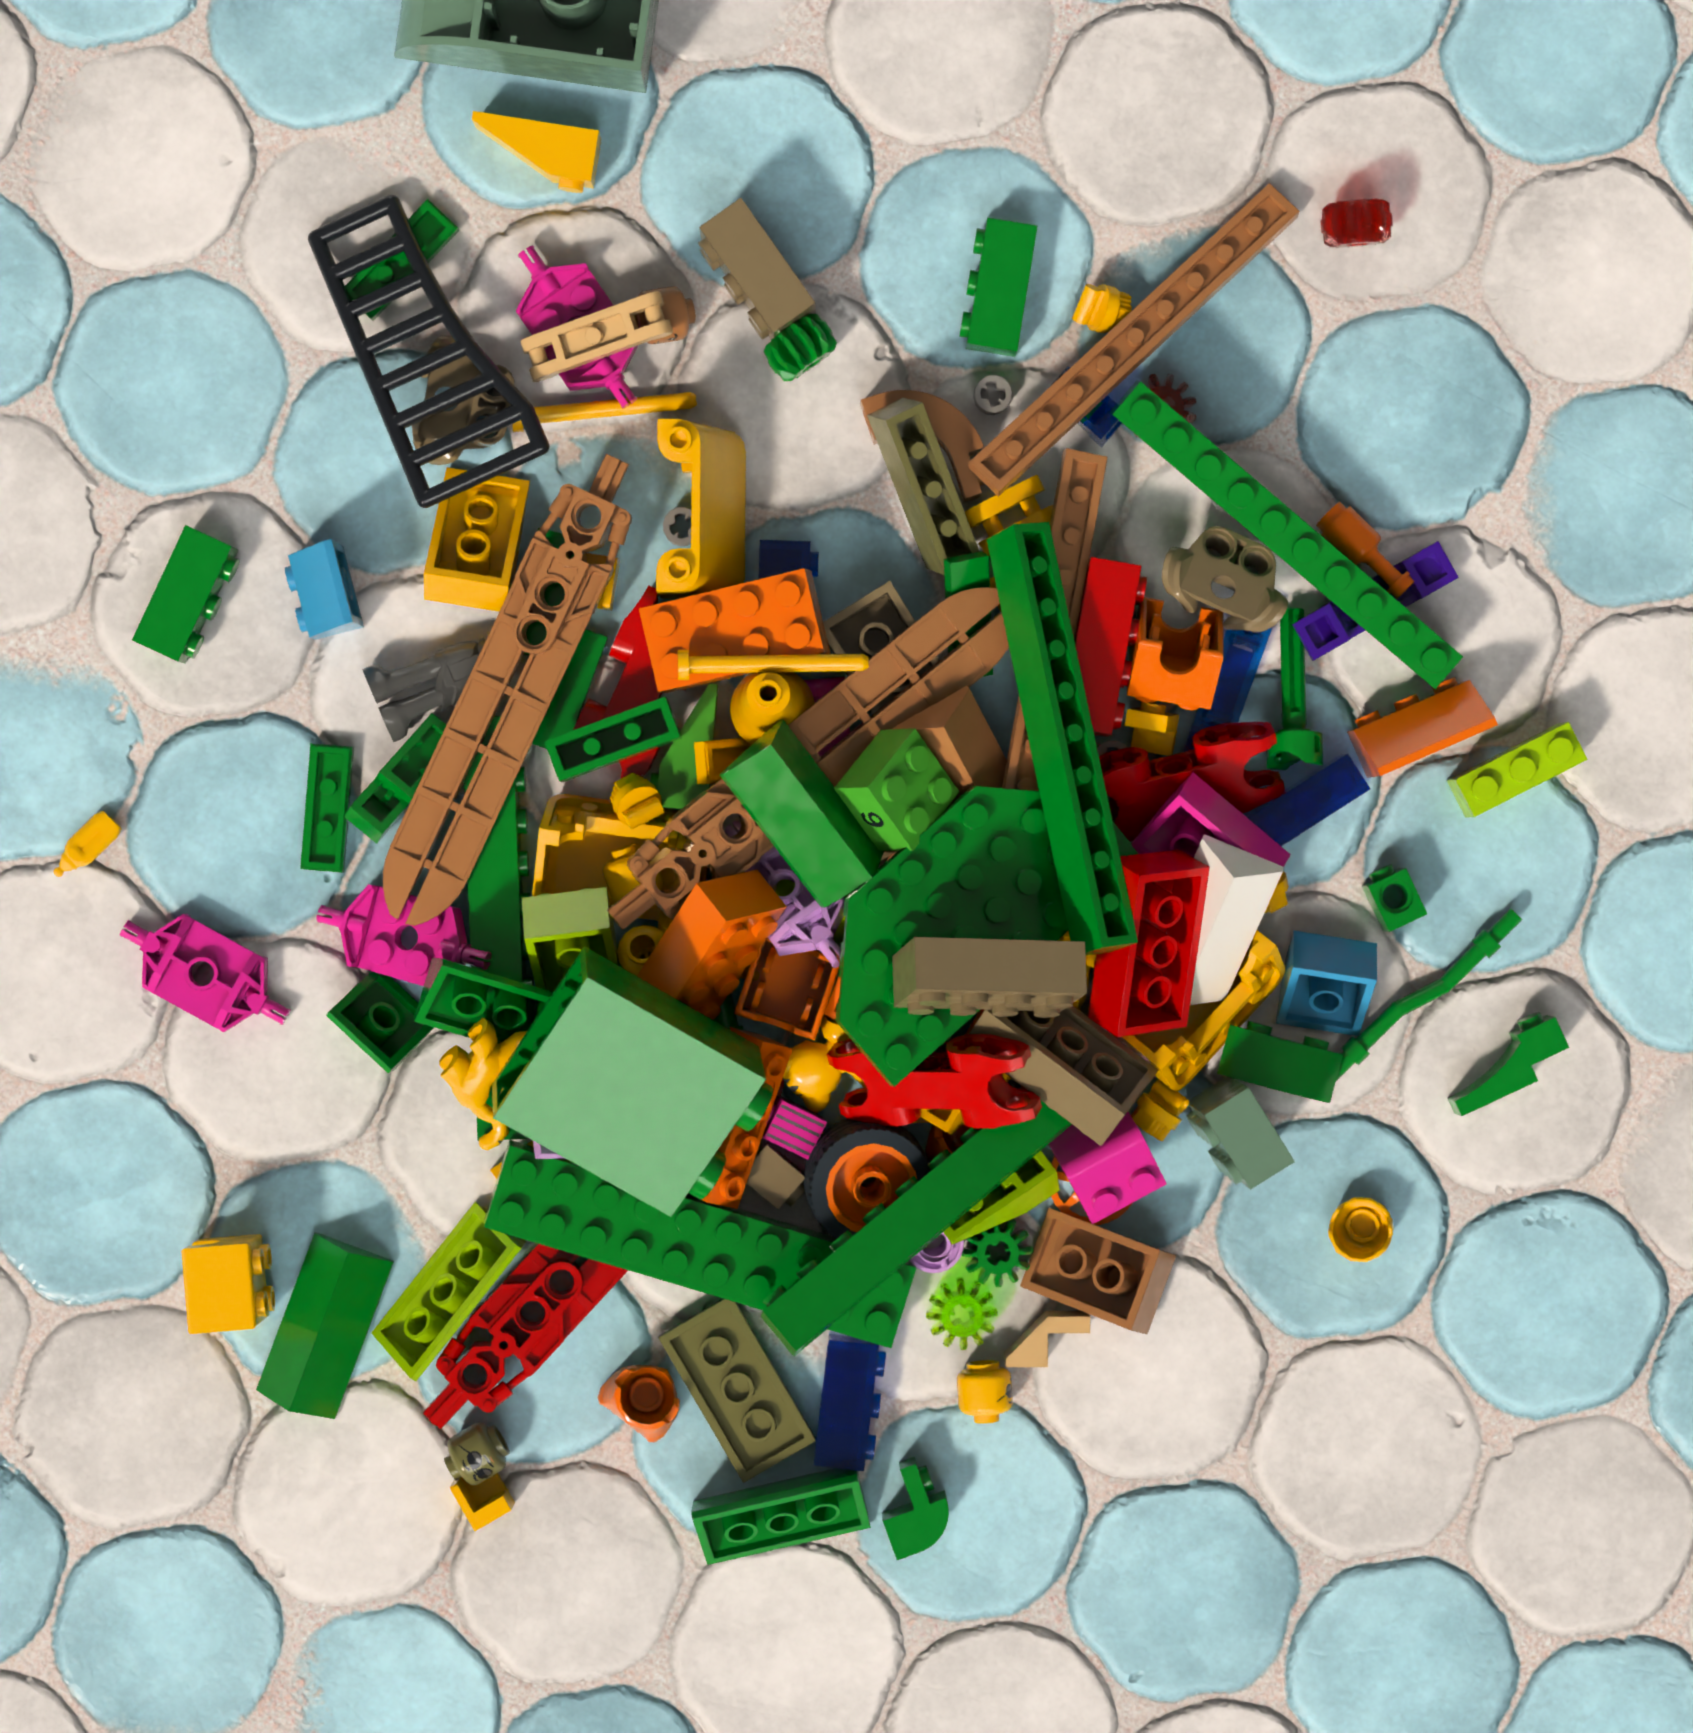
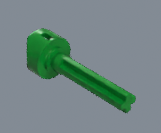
M1287 608L1285 614L1280 619L1281 717L1283 729L1275 732L1277 743L1266 751L1267 768L1273 770H1287L1300 760L1305 763L1323 766V733L1306 728L1305 647L1292 626L1293 623L1304 617V609Z

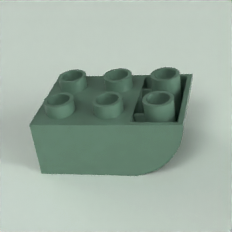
M402 0L394 56L400 59L646 93L659 0Z

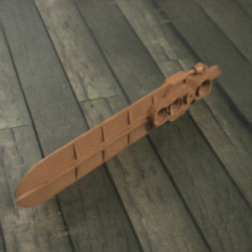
M605 455L589 492L572 484H565L560 488L559 494L548 508L551 513L539 531L535 532L515 574L513 584L390 845L383 869V891L389 913L397 920L423 868L429 869L405 924L416 926L440 915L453 904L464 889L591 616L595 613L610 581L619 545H624L629 526L632 523V515L625 509L612 503L629 464L613 456ZM589 506H596L601 512V520L596 527L586 529L580 521L581 513ZM558 517L563 518L560 529L565 543L559 549L555 548L546 537V534ZM608 538V541L612 543L606 563L592 565L587 563V553L604 547ZM553 583H560L565 591L564 600L559 605L551 607L545 601V590ZM540 621L546 627L547 635L542 643L532 645L526 636L527 628L530 624ZM524 652L530 653L515 687H510L509 684ZM506 694L510 698L486 746L482 742ZM477 752L482 753L483 756L461 803L455 802ZM450 810H453L456 814L434 861H432L428 857Z
M972 588L947 597L869 659L868 669L851 673L788 725L834 787L880 730L893 729L894 726L965 686H972L1000 661L1009 647L1002 611L968 637L965 633L1000 604L997 588ZM958 640L960 642L956 648L920 677L917 675V671L954 641ZM909 679L911 682L909 686L872 716L867 714L870 709ZM860 719L861 725L824 755L819 756L817 752ZM721 778L707 791H703L673 815L652 841L647 839L636 853L628 858L627 867L639 884L607 909V911L622 930L654 904L668 918L673 920L696 883H699L701 867L707 866L710 868L712 879L743 873L758 862L761 856L774 846ZM736 813L741 819V828L737 834L728 837L723 831V823L727 816ZM673 830L681 833L687 840L682 849L665 847L660 851L658 848ZM664 868H671L675 874L674 884L667 890H659L656 885L657 874Z

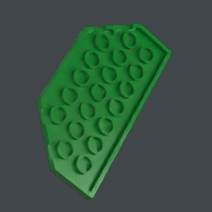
M971 786L919 836V844L914 851H910L906 847L895 853L877 869L870 880L851 892L844 899V940L841 942L839 977H841L835 1021L890 1086L895 1087L975 1015L956 1016L950 1014V1009L934 1008V1012L931 1014L913 1015L908 1013V1008H894L892 956L914 937L1057 941L1068 931L1039 791ZM1113 822L1120 856L1138 854L1130 841Z

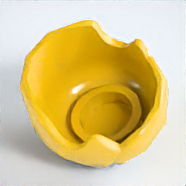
M1353 1197L1340 1204L1334 1211L1330 1220L1328 1235L1337 1253L1350 1261L1368 1262L1378 1258L1390 1245L1394 1231L1393 1219L1386 1207L1374 1199Z

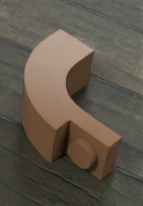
M914 390L887 391L861 399L860 406L874 445L877 444V440L868 420V414L901 398L923 402L938 444L945 451L951 462L964 502L981 496L980 486L985 485V483L968 467L971 461L970 456L978 454L984 449V445L975 427L960 410L942 398Z

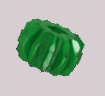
M809 314L792 323L771 339V342L764 349V354L775 374H778L783 381H792L828 357L835 350L837 342L826 321H823L818 314Z
M1015 1219L1007 1221L1003 1229L1000 1228V1225L981 1232L979 1236L974 1235L966 1239L975 1244V1246L964 1247L962 1256L976 1258L968 1262L965 1267L968 1273L982 1267L978 1275L979 1283L984 1284L992 1273L994 1274L995 1286L1002 1287V1274L1007 1273L1010 1280L1015 1283L1019 1279L1013 1270L1014 1266L1022 1270L1029 1269V1263L1020 1258L1019 1255L1032 1254L1033 1247L1028 1244L1017 1245L1025 1240L1029 1234L1026 1229H1021L1012 1235L1016 1226ZM999 1241L1005 1242L1006 1244L1003 1247L1007 1255L1005 1257L998 1255L995 1260H990L989 1257L991 1255L989 1250H986L989 1244L996 1246Z

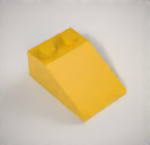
M447 467L444 481L467 470ZM496 476L439 503L424 569V600L500 611L515 579L530 486L529 480Z

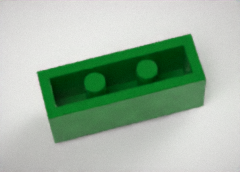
M987 217L985 229L977 228L973 253L981 255L978 271L970 270L966 295L974 296L972 312L963 311L959 337L967 338L966 349L1011 357L1016 356L1037 225Z
M185 525L132 641L180 663L186 664L189 657L194 659L204 640V636L200 634L206 619L213 620L221 605L222 598L218 596V593L224 581L230 582L238 569L240 560L235 558L238 549Z
M662 697L544 742L559 782H566L682 739L668 698Z

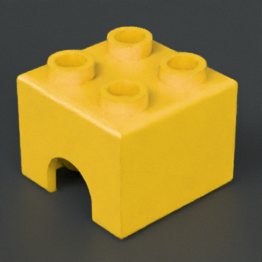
M261 1234L198 1239L192 1246L182 1249L187 1324L190 1334L254 1329L269 1316V1311L275 1310L273 1286H266L265 1269H271L272 1266L271 1248L269 1244H263Z

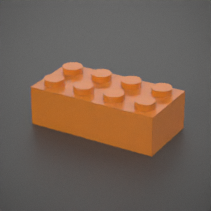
M805 568L639 608L657 689L661 693H670L749 674L696 673L689 674V680H678V650H689V656L831 654L812 571Z
M758 870L696 883L637 977L714 1020L720 1014V1006L726 997L738 987L740 983L739 978L746 967L758 957V949L764 940L776 930L778 926L777 921L787 906Z

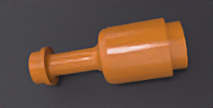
M1339 501L1316 524L1323 532L1321 536L1355 565L1366 563L1389 585L1387 592L1396 599L1415 582L1409 576L1410 573L1408 571L1401 574L1378 551L1381 536L1351 506L1346 508Z

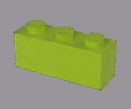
M1564 722L1558 723L1446 781L1465 818L1476 817L1588 759L1570 723Z

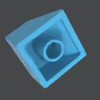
M329 539L288 555L291 566L285 567V575L291 592H298L301 607L295 608V612L302 633L308 631L309 637L317 640L364 628L344 547L333 539Z
M1293 931L1284 963L1285 974L1281 983L1276 1024L1359 1036L1377 982V943Z

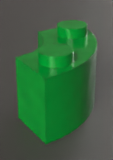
M1248 1021L1246 1028L1229 1026L1217 1074L1326 1103L1331 1102L1343 1054L1327 1050L1329 1042L1309 1036H1304L1303 1043L1271 1035L1273 1027Z

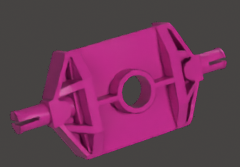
M533 245L527 247L526 250L535 263L531 262L524 250L518 254V257L521 258L532 274V281L516 312L531 335L614 306L590 272L586 263L555 267L546 266ZM553 345L545 348L549 361L555 359L556 354ZM638 345L562 372L559 376L570 391L606 387L607 390L610 389L620 403L621 408L624 409L629 404L621 391L624 392L631 404L637 400V397L624 381L625 377L623 374Z
M368 884L346 910L340 911L325 905H321L318 909L319 913L330 915L332 918L317 915V922L339 927L346 962L349 967L362 968L424 986L432 957L462 965L469 964L484 970L488 969L490 962L479 960L475 957L486 960L492 959L491 952L471 948V944H467L462 912L457 907L450 906L440 915L416 926L405 924L417 896L410 895L397 920L389 913L383 887ZM412 926L417 931L418 940L416 945L408 950L402 945L401 934L406 927Z
M187 913L182 914L156 932H148L130 920L123 926L126 929L121 930L120 936L141 946L139 950L143 951L142 987L220 1031L226 1032L253 1014L259 1015L262 1013L280 1023V1025H283L287 1019L286 1016H289L291 1009L271 1000L270 996L267 995L268 958L254 953L190 917L191 915ZM199 961L209 963L214 970L212 981L205 986L197 984L192 977V968Z

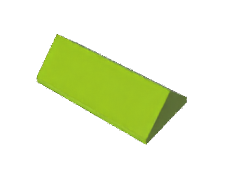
M474 1202L371 1333L409 1378L414 1381L419 1379L527 1242L525 1239L484 1228L487 1210L477 1202Z

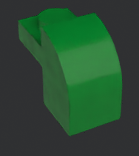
M915 1457L899 1462L900 1471L911 1502L882 1513V1521L896 1560L930 1548L942 1536L948 1522L949 1509L945 1490L930 1496L928 1495V1491L935 1489L926 1465L918 1467Z

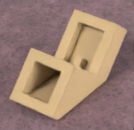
M1045 1311L1004 1352L1005 1367H1048V1333H1090V1315L1083 1311Z

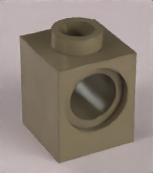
M767 1141L756 1154L747 1184L779 1210L785 1202L791 1207L803 1194L805 1189L802 1181L805 1179L803 1170Z

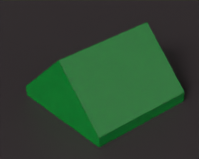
M372 971L326 1014L336 1026L387 1073L396 1070L435 1028L414 1022L418 1002L391 977Z

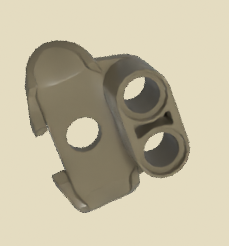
M449 335L440 336L431 344L427 354L455 342V340ZM464 356L421 376L423 378L428 377L424 401L433 397L439 388H453L482 373L467 356ZM496 365L514 385L512 373L507 368ZM483 392L457 404L451 411H442L412 425L415 450L476 422V419L480 416H489L511 405L502 395L493 397ZM507 427L496 431L492 438H481L429 463L433 465L450 464L457 460L465 449L492 446L504 437Z
M1220 526L1210 527L1198 537L1189 549L1172 547L1166 554L1162 568V582L1166 592L1177 599L1189 613H1195L1197 609L1196 600L1231 615L1223 624L1227 630H1246L1255 633L1266 631L1279 622L1288 607L1287 598L1274 589L1276 560L1272 551L1266 546ZM1206 548L1215 549L1221 557L1213 556ZM1245 565L1253 566L1259 574L1251 573ZM1212 581L1233 590V596L1226 599L1216 596L1211 588Z

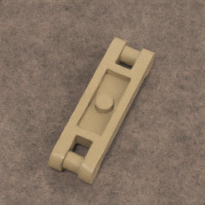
M654 291L522 339L520 342L524 354H529L533 366L529 369L533 382L550 379L562 372L645 342L671 335L673 329L670 320H665L661 306L664 305L661 292ZM645 312L649 325L638 328L634 315ZM553 345L556 358L548 361L545 348Z

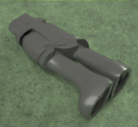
M485 638L480 639L479 643L467 641L445 647L443 650L436 651L434 656L401 669L386 671L378 665L362 669L377 704L405 689L437 677L434 687L378 707L393 742L399 741L407 735L410 721L417 716L441 705L442 712L450 705L455 706L485 644Z

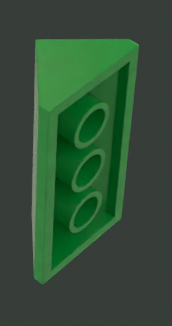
M783 719L777 721L719 774L821 908H825L853 892L874 876L884 852L876 848L837 794L833 784Z
M432 957L414 1022L469 1038L467 1033L470 1028L482 1018H486L494 1025L497 1043L500 1044L515 1032L528 1031L553 992L452 961Z
M315 1232L256 1390L289 1412L335 1419L394 1261Z
M856 1463L694 1500L691 1510L692 1520L707 1565L871 1528Z

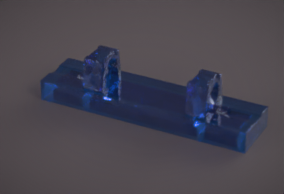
M1272 628L1258 633L1246 630H1225L1223 662L1211 709L1198 708L1196 710L1182 752L1194 750L1193 736L1201 729L1223 723L1239 722ZM1233 644L1246 646L1252 649V652L1233 646Z

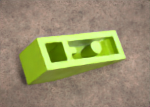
M1040 1151L943 1233L953 1245L1027 1213L1060 1191L1056 1169L1043 1152Z

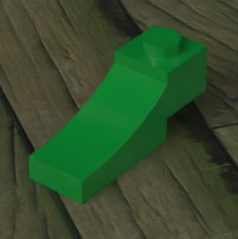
M433 713L429 715L379 771L377 777L352 803L344 816L376 844L409 807L443 734L446 724Z
M1536 1012L1517 1021L1519 1028L1509 1032L1512 1041L1499 1060L1474 1083L1447 1098L1453 1112L1459 1116H1464L1537 1082L1538 1079L1531 1065L1570 1048L1556 1017L1549 1015L1542 1017L1540 1012Z

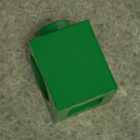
M1389 864L1370 873L1371 881L1362 885L1382 931L1391 932L1427 915V911L1406 868L1394 870L1392 864ZM1391 884L1397 885L1402 891V900L1394 908H1389L1383 901V892Z

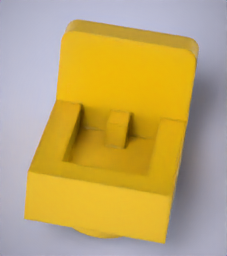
M1141 702V707L1127 709L1124 726L1134 727L1131 747H1140L1149 753L1166 756L1172 755L1180 715L1166 712L1167 705L1159 703Z

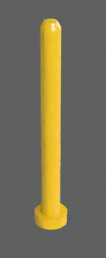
M684 392L637 397V400L632 404L628 398H625L629 406L624 409L621 408L617 399L534 407L540 423L692 409L697 406L696 394ZM521 420L512 424L513 433L524 432Z
M678 650V680H689V674L830 672L864 671L869 668V658L864 654L689 656V650Z

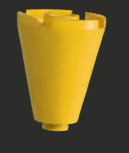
M794 672L750 673L739 682L733 692L730 704L731 719L738 734L752 745L777 721L783 719L789 725L814 704V698L807 683ZM775 697L772 701H764L767 698Z

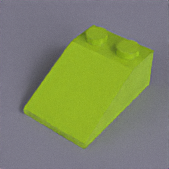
M607 887L583 888L578 891L555 894L543 893L537 896L522 898L524 940L536 987L554 992L584 946L620 966L614 922L607 911L611 907Z

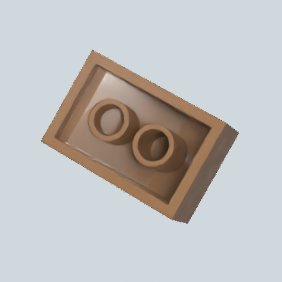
M1048 1208L1029 1260L1030 1267L1025 1271L1020 1287L1128 1330L1148 1334L1176 1255Z

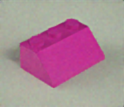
M1194 772L1164 802L1131 843L1138 854L1181 850L1194 858L1205 834L1283 867L1291 855Z

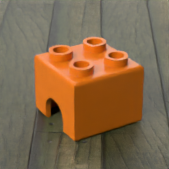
M1144 597L1143 602H1139L1136 619H1139L1136 643L1129 647L1128 661H1132V668L1127 686V696L1135 697L1144 703H1155L1157 701L1174 703L1185 710L1211 709L1223 662L1224 612L1201 607L1199 617L1192 626L1177 629L1167 625L1162 619L1161 612L1164 600Z
M767 937L758 949V957L750 964L734 1014L754 1021L768 1023L815 1041L839 967L833 968L823 953L817 949L779 956L775 946ZM755 971H758L760 974L757 981L752 980Z

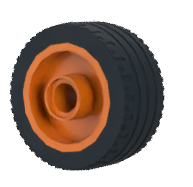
M849 1118L843 1119L833 1124L831 1128L829 1127L821 1134L809 1159L806 1160L804 1189L807 1201L819 1224L834 1238H839L848 1230L852 1235H855L866 1225L862 1219L880 1203L887 1208L899 1198L895 1191L913 1176L918 1181L931 1171L927 1166L930 1162L917 1139L902 1126H883ZM874 1177L871 1183L862 1184L866 1178Z

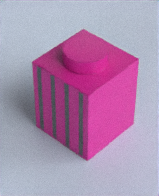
M777 1094L763 1138L805 1159H809L827 1121L819 1114H815Z

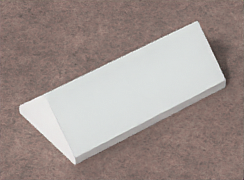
M1205 834L1194 856L1195 859L1209 866L1210 869L1190 1005L1223 1001L1227 997L1284 870L1283 866Z

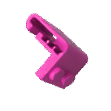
M1129 1112L1126 1113L1102 1146L1083 1134L1073 1124L1048 1144L1092 1224L1167 1184L1144 1137Z

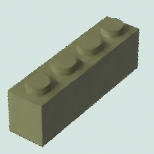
M901 398L868 414V420L925 567L944 575V559L980 551L923 402Z

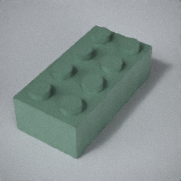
M1225 1077L1189 1100L1188 1106L1191 1112L1185 1115L1196 1134L1213 1147L1208 1150V1153L1219 1171L1228 1176L1230 1180H1233L1235 1184L1242 1182L1251 1190L1295 1162L1250 1088L1234 1078Z

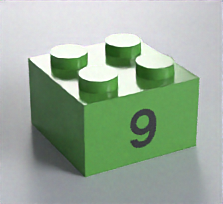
M915 728L880 730L834 787L837 794L879 851H900L906 847L910 851H914L919 844V836L946 810L959 793L957 787Z

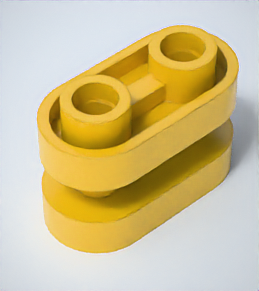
M1032 476L1006 489L999 497L995 495L965 511L970 528L983 524L989 536L988 538L1004 530L997 516L1019 504L1026 518L1015 524L1049 522L1050 524L1053 505L1041 510L1035 498L1036 495L1045 490L1039 476ZM984 539L978 544L982 552L990 557L987 540Z

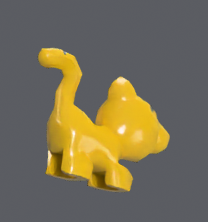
M823 1015L820 1027L824 1038L828 1041L826 1043H818L805 1040L794 1047H790L792 1052L783 1075L784 1082L792 1092L803 1098L807 1109L815 1114L826 1108L830 1102L831 1092L836 1090L841 1081V1074L847 1072L837 1070L829 1065L827 1053L834 1043L850 1038L834 1019ZM847 1072L848 1074L852 1075L860 1085H862L864 1088H867L861 1078H859L854 1073Z
M482 1018L475 1023L467 1033L473 1041L469 1046L472 1051L468 1054L464 1049L455 1045L441 1057L439 1065L444 1070L440 1076L450 1085L458 1102L469 1108L479 1119L492 1124L493 1129L479 1138V1146L484 1150H490L500 1145L509 1134V1127L493 1119V1108L486 1103L491 1085L527 1031L515 1032L498 1044L494 1025L486 1018Z

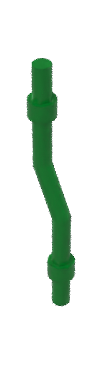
M1510 908L1487 932L1483 929L1472 940L1473 945L1439 979L1394 1001L1356 1039L1352 1036L1341 1047L1343 1057L1336 1081L1355 1063L1359 1066L1370 1055L1368 1050L1402 1016L1450 992L1485 956L1490 958L1501 948L1499 943L1522 919Z

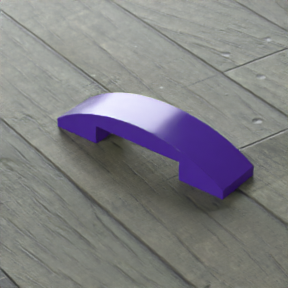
M1439 541L1394 565L1401 574L1408 571L1410 573L1409 576L1415 581L1396 600L1404 607H1407L1459 578ZM1379 575L1372 578L1386 591L1389 589V585ZM1333 602L1327 603L1292 624L1312 661L1365 631Z

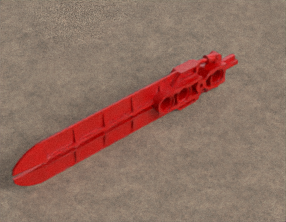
M783 1078L777 1093L780 1096L784 1088ZM538 1244L470 1316L469 1321L456 1339L452 1337L438 1357L436 1367L445 1376L449 1384L423 1411V1414L429 1418L428 1420L433 1425L442 1429L468 1400L475 1407L478 1406L486 1413L494 1411L497 1406L513 1395V1388L527 1377L532 1376L628 1270L588 1258L579 1267L575 1262L579 1257L578 1255ZM557 1270L570 1272L574 1278L572 1287L565 1291L553 1288L549 1280L552 1273ZM537 1301L542 1304L545 1309L543 1318L536 1322L526 1320L521 1313V1308L525 1303ZM475 1326L488 1329V1332L493 1335L492 1341H475L460 1357L466 1348L463 1343ZM514 1354L520 1359L523 1371L508 1383L502 1381L494 1387L505 1375V1358ZM474 1363L480 1364L485 1368L487 1378L482 1383L472 1384L464 1377L463 1370L465 1367Z

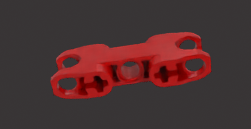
M648 585L639 602L623 620L613 642L609 656L627 665L608 706L589 698L573 730L661 698L662 693L658 692L639 612V608L658 603L659 595L656 592V588ZM661 746L620 761L619 763L622 768L621 778L631 773L644 777L651 769Z
M1223 723L1201 729L1193 736L1194 750L1150 761L1148 752L1140 747L1123 748L1099 756L1106 793L1110 797L1108 802L1112 821L1130 842L1134 841L1164 802L1193 772L1241 813L1249 812L1279 797L1285 792L1284 781L1281 779L1279 771H1247L1244 769V766L1251 757L1269 750L1277 743L1276 733L1271 723Z
M966 1034L958 1036L947 1043V1052L931 1053L895 1087L890 1086L851 1039L834 1043L827 1053L829 1065L837 1070L856 1074L867 1087L846 1093L844 1100L839 1103L841 1115L851 1120L876 1123L883 1126H904L917 1121L921 1116V1109H960L965 1126L994 1129L1035 1119L1042 1108L1040 1096L1031 1091L1013 1088L1004 1080L1001 1074L1024 1068L1028 1058L1031 1057L1029 1045L1018 1040L992 1034Z

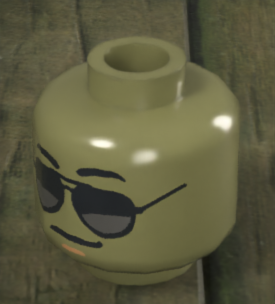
M477 1422L448 1440L449 1456L444 1458V1462L455 1480L462 1477L470 1485H477L505 1468V1456L510 1454V1450L504 1437L495 1425L488 1427L482 1422Z

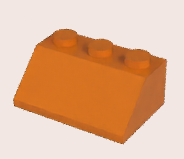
M1452 677L1442 681L1436 689L1432 687L1434 694L1419 700L1417 693L1394 702L1393 705L1396 709L1394 712L1381 717L1378 710L1355 719L1357 728L1347 733L1366 777L1382 776L1497 726L1494 715L1472 682L1467 680L1458 683L1456 678Z

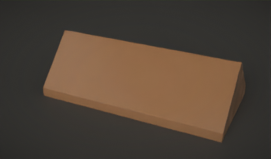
M968 686L893 727V729L915 728L959 790V793L949 806L971 786L1002 788L1007 759Z

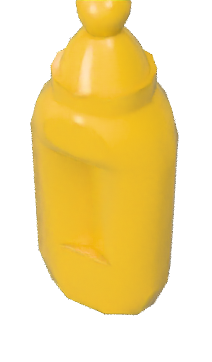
M104 810L94 814L67 841L65 850L61 854L59 867L54 869V874L57 877H61L64 871L76 870L78 867L92 863L119 836L122 828Z

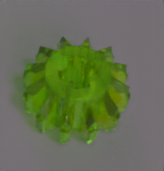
M963 1277L956 1278L957 1290L951 1291L949 1284L944 1281L940 1284L945 1298L943 1299L936 1294H931L929 1297V1301L940 1308L926 1311L927 1319L940 1320L931 1327L930 1331L935 1336L947 1330L943 1338V1345L949 1347L955 1336L959 1337L960 1349L966 1350L968 1346L966 1337L971 1335L977 1345L983 1344V1339L978 1330L982 1329L988 1333H993L995 1329L994 1325L984 1318L997 1316V1308L992 1306L983 1307L993 1299V1295L990 1291H987L976 1297L981 1286L977 1280L971 1283L968 1291L965 1290ZM960 1304L964 1309L968 1307L973 1309V1311L968 1312L970 1319L967 1322H963L960 1318L955 1320L950 1318V1315L955 1316L954 1307Z

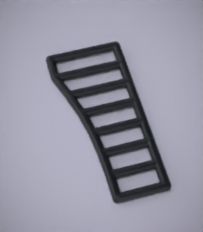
M388 195L309 233V245L414 497L420 507L429 508L542 456L549 451V442L533 405L477 344L450 305L414 235L400 199L396 195ZM388 215L397 236L337 264L335 263L327 243ZM401 252L405 253L413 269L412 273L351 301L343 282L344 279ZM422 287L433 308L375 335L366 337L358 318L359 316ZM441 322L455 340V342L384 375H382L374 356L375 353ZM464 356H467L482 373L399 413L389 392ZM492 388H495L511 405L416 450H413L405 431L407 427ZM521 420L530 441L529 443L429 488L421 469L422 465Z

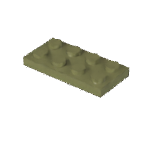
M721 1299L659 1335L658 1338L743 1483L816 1441L814 1433L736 1302Z

